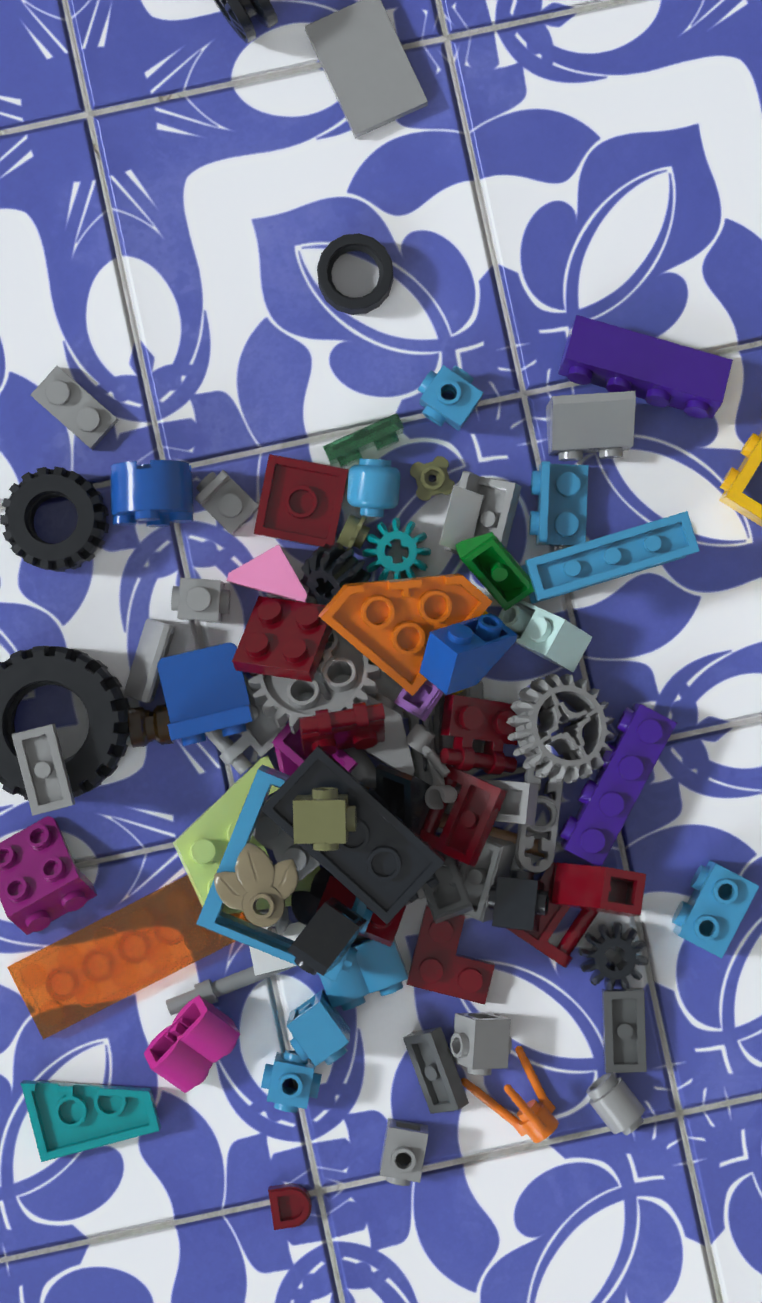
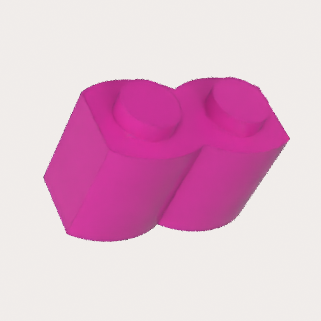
M199 995L181 1009L172 1025L166 1027L152 1040L144 1052V1056L151 1070L186 1093L206 1079L213 1063L233 1051L240 1032L231 1018Z

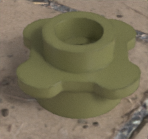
M437 456L432 462L425 464L416 462L411 466L410 475L416 480L418 487L416 496L420 500L428 501L432 496L441 493L450 495L452 493L455 483L449 479L447 471L449 462L446 458ZM430 475L436 476L435 482L429 481Z
M352 514L349 515L337 540V543L340 542L342 546L347 548L346 551L353 549V547L361 550L366 536L371 529L364 525L367 516L363 515L360 519Z

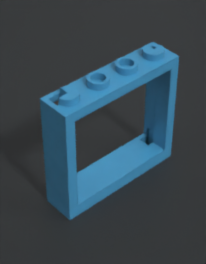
M263 764L257 770L217 873L224 871L235 872L237 858L245 845L250 842L262 812L261 808L266 802L272 785L280 788L290 775ZM213 880L196 924L297 965L294 962L296 957L288 952V949L294 942L293 940L222 911L224 903L216 891ZM356 897L351 910L367 920L360 931L361 934H365L373 911L367 909V906ZM350 947L340 963L325 974L324 977L337 981L341 970L349 973L358 949Z

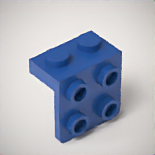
M230 642L164 657L158 661L157 668L170 719V724H167L171 741L181 738L182 746L207 741L205 733L221 729L223 737L247 731L245 723L254 721L243 671H236L232 662L237 650L235 644Z

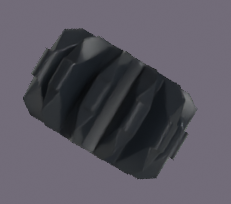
M339 542L331 546L325 544L323 547L320 546L305 560L304 565L301 567L304 576L300 582L309 588L307 594L308 596H313L317 600V604L327 605L344 584L368 582L371 574L362 568L365 561L357 560L354 557V549L345 551Z
M615 921L612 925V932L609 934L606 926L600 923L597 925L601 935L598 939L589 932L584 936L593 946L592 948L580 947L578 953L583 957L592 959L583 962L580 968L583 972L595 970L590 977V982L595 986L605 977L604 985L607 991H613L615 979H618L619 984L624 990L629 989L630 986L626 976L631 974L637 980L643 977L634 967L635 964L642 966L648 964L647 957L636 954L643 951L647 945L643 940L632 942L637 934L633 927L627 929L622 935V924L619 921ZM616 947H620L618 953L622 957L621 961L618 964L611 961V965H606L608 958L605 956V952L609 948L615 952Z

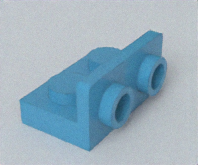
M542 461L539 464V471H532L531 495H538L537 511H530L529 535H536V545L574 546L586 542L589 465L550 464V461Z

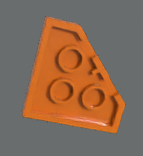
M457 573L344 584L318 616L413 696L427 680L419 672L430 631L481 616L493 601L463 575Z

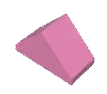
M279 544L229 572L226 580L235 585L298 602L307 603L309 597Z

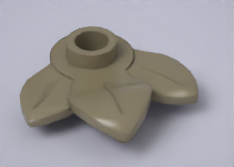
M248 843L237 858L235 872L224 871L216 873L214 875V884L220 899L227 907L243 911L246 919L255 926L269 927L277 923L283 916L285 900L296 890L299 877L293 859L284 860L273 865L265 851L253 843ZM259 898H264L269 902L270 909L268 913L262 914L257 910L256 902Z

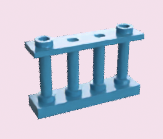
M688 511L534 557L526 560V564L520 566L530 576L534 592L528 596L530 603L534 604L676 561L700 550Z

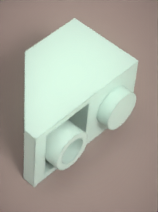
M524 600L519 601L506 611L502 609L498 616L506 626L518 634L516 644L571 672L575 671L592 639V636L566 619Z

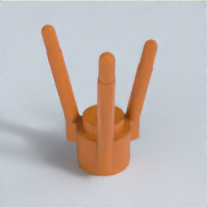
M517 1046L515 1051L539 1099V1103L535 1099L526 1103L511 1085L506 1084L504 1091L519 1108L517 1112L518 1118L467 1078L461 1079L462 1085L510 1123L521 1136L527 1134L534 1143L545 1140L559 1125V1122L552 1115L556 1107L548 1099L522 1046Z

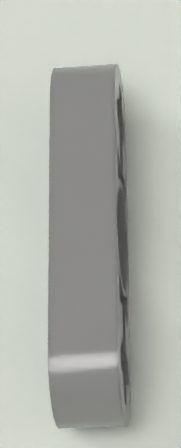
M536 766L528 770L526 769L524 783L539 784L538 791H540L541 779L534 776ZM563 780L556 784L549 781L546 782L544 794L552 793V799L547 796H538L537 804H543L550 812V820L545 826L518 824L515 861L522 871L538 874L547 870L553 863ZM526 830L533 834L548 833V839L542 837L538 841V852L544 853V859L537 861L536 866L531 865V858L525 857L524 854L534 844V836L526 837Z

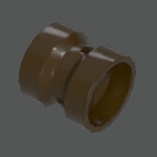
M166 704L157 705L153 712L145 710L143 707L129 708L128 723L133 748L145 747L154 740H157L161 745L174 743V740L171 741L167 724H170Z

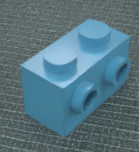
M709 860L706 867L701 865L694 874L690 884L694 891L688 902L682 901L677 907L672 918V923L676 924L673 932L722 959L759 885Z
M323 989L290 1012L286 1024L293 1036L290 1043L303 1061L309 1058L315 1067L323 1061L330 1065L348 1051L346 1046L350 1040V1027L335 1007H331L328 996Z

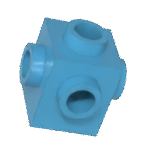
M444 365L438 373L431 370L418 388V391L423 394L419 403L425 408L422 414L441 427L446 422L458 431H460L482 399L483 392L471 384L474 379L467 372L457 366L450 370ZM449 392L454 396V399L445 400L441 394Z
M285 1050V1053H276L274 1065L266 1063L261 1088L269 1089L267 1102L275 1103V1109L296 1113L299 1108L307 1109L309 1097L317 1099L322 1074L314 1073L315 1066L309 1058L303 1061L295 1050ZM288 1078L295 1079L298 1083V1088L285 1087L283 1082Z

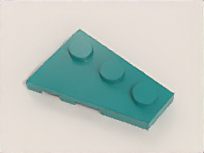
M23 1080L21 1082L41 1162L150 1134L161 1129L151 1088Z

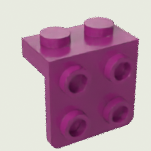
M44 817L0 843V901L7 918L26 935L47 928L55 919L68 912L82 908L87 901L97 896L92 882L76 867L59 825L53 817Z

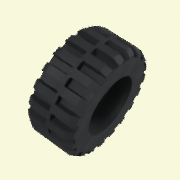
M36 646L33 649L20 650L11 654L10 658L5 662H0V783L3 784V790L12 795L19 794L24 796V800H28L11 734H15L14 720L20 701L32 690L46 685H57L72 691L83 702L88 713L89 729L86 740L74 755L64 760L74 798L92 791L101 785L103 780L113 774L118 767L117 763L125 755L128 748L126 741L128 734H130L128 723L130 705L128 698H124L120 689L122 688L121 683L117 677H113L108 672L107 666L99 660L91 658L87 653L59 646Z

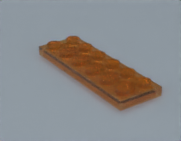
M188 875L159 888L7 967L43 1040L236 941L196 924L203 907ZM243 912L230 914L249 922Z

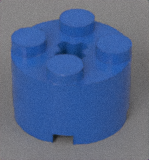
M150 460V464L137 465V461H128L111 465V511L113 525H136L137 521H146L147 527L171 526L170 522H193V479L189 463L174 460Z

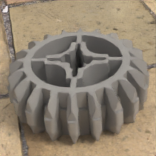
M550 674L544 680L538 678L532 681L530 688L526 687L519 692L518 695L521 700L513 702L510 706L517 715L509 717L506 723L516 728V732L509 734L507 739L510 741L517 740L519 747L514 750L512 755H525L526 759L522 768L528 770L536 766L535 778L542 779L548 776L550 783L556 784L564 780L565 783L570 784L576 782L578 778L590 777L593 774L592 769L595 770L602 767L604 762L601 756H603L605 751H612L605 742L613 740L616 734L607 730V725L613 723L615 719L610 716L605 717L603 710L608 707L609 703L605 701L598 703L596 700L600 689L593 688L587 691V680L579 679L574 682L572 674H565L560 678L557 674ZM558 699L570 704L577 713L568 710L564 702L559 703ZM538 716H539V719H540V722H541L539 731H538V728H537V718H538ZM567 722L571 723L570 725L563 728V733H558L556 735L551 736V734L554 731L559 729L558 725H562ZM583 727H584V740H583V737H582V729H583ZM544 745H551L559 755L563 754L565 759L555 756Z

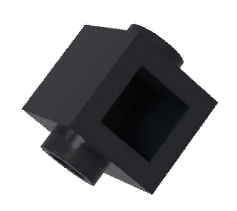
M510 870L509 877H497V885H491L488 897V908L494 910L492 926L539 932L541 915L546 916L548 913L549 891H543L544 883L533 880L534 873Z

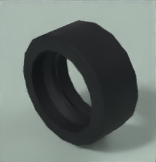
M360 233L343 235L331 241L321 253L317 265L319 289L325 300L337 311L350 315L366 314L380 307L389 296L393 284L392 260L386 248L373 237ZM360 251L366 253L375 260L379 268L377 286L371 293L363 297L351 298L345 296L336 289L332 282L331 272L333 265L341 255L347 252Z

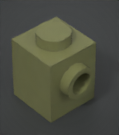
M313 788L312 795H297L294 798V844H313V850L334 851L339 849V844L347 843L349 832H356V806H349L348 794H338V788Z

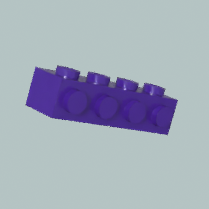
M576 315L568 333L558 374L566 376L573 383L597 385L606 388L608 392L635 391L636 397L645 399L652 406H669L683 410L688 416L694 418L708 417L712 419L723 403L733 360Z
M635 703L632 709L626 707L616 725V729L620 730L614 744H607L612 751H605L603 756H601L604 764L600 768L595 780L589 779L583 787L578 798L582 805L576 816L570 815L561 829L559 837L563 838L560 845L562 848L595 866L602 867L677 724L675 721L642 704Z

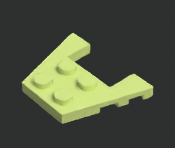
M268 755L260 758L173 842L202 907L257 770L262 764L274 769ZM272 785L268 795L276 792L279 788ZM252 835L249 843L255 844L268 855L265 847ZM320 866L316 867L304 879L298 881L295 891L310 892L312 880L321 869ZM291 895L285 900V907L291 906ZM259 898L256 902L257 910L270 909L269 902L266 899ZM225 904L222 909L227 914L243 912L229 908Z

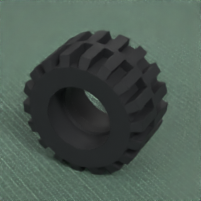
M42 467L37 469V473L31 474L28 472L21 476L23 481L19 485L14 483L9 490L12 492L10 498H4L2 506L6 508L5 515H0V523L5 526L6 530L2 533L5 540L12 545L10 549L17 556L23 558V561L33 566L56 572H64L65 569L70 568L74 570L82 567L81 563L84 561L90 562L95 557L93 553L97 548L101 549L105 543L102 540L104 533H108L109 524L106 523V516H109L108 508L102 501L104 498L101 493L81 475L61 467H54V469ZM56 496L65 497L76 507L78 515L76 528L66 540L56 544L47 543L40 539L35 531V513L38 507L47 499Z

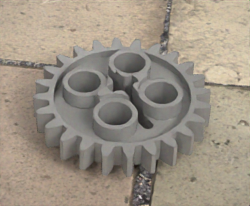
M332 628L328 643H332V646L324 650L317 668V672L321 673L326 689L332 696L331 699L326 700L315 677L312 682L250 673L253 678L249 679L248 682L251 690L256 691L253 694L256 704L263 705L264 716L268 718L275 714L274 720L279 728L289 720L291 732L295 734L300 728L299 718L313 716L317 710L328 709V712L351 709L352 704L365 702L366 706L371 705L366 694H377L378 692L377 684L373 680L381 678L379 667ZM345 674L350 676L346 682H333L334 678L338 675ZM301 693H313L309 700H296Z

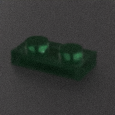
M396 413L323 446L330 466L339 463L342 468L359 461V458H363L361 452L376 446L377 451H381L398 443L399 438L397 435L404 432V427Z

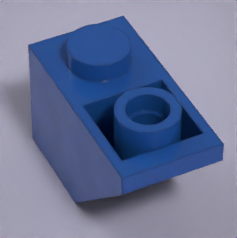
M491 613L430 631L419 673L446 695L475 686L516 642L518 634L506 626L500 618Z

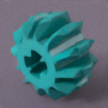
M393 518L392 532H388L383 522L377 524V529L383 536L381 539L373 534H367L366 540L377 546V549H364L362 555L366 558L377 557V560L370 563L366 569L371 573L382 567L384 570L379 575L378 581L387 580L389 573L394 574V579H401V573L404 572L407 578H415L416 575L411 569L412 566L423 572L427 570L428 565L416 559V557L430 556L431 549L427 547L417 548L418 544L427 539V535L423 532L412 538L410 535L415 529L416 524L410 521L405 532L399 531V518ZM399 542L401 549L408 550V557L402 556V563H393L392 556L385 555L387 547L392 549L391 543Z

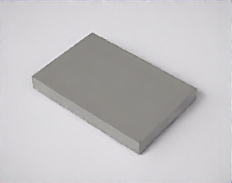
M360 0L305 26V32L355 139L428 106L427 98L381 0Z

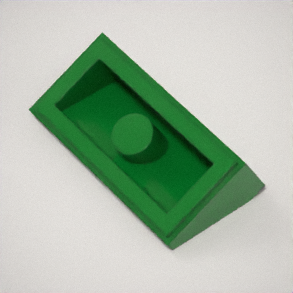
M493 532L463 540L455 545L462 562L504 611L534 592L530 576Z

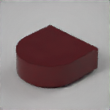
M295 1183L269 1186L268 1192L274 1230L300 1226L309 1218L312 1200L309 1192L303 1186Z

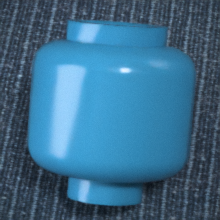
M359 458V464L353 465L348 472V503L360 508V516L384 517V509H393L399 503L400 471L395 467H391V460Z

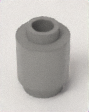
M606 1073L594 1081L586 1090V1093L591 1098L589 1101L590 1105L613 1134L623 1132L624 1135H628L643 1123L644 1120L641 1116L645 1108L621 1077L616 1078L613 1073Z

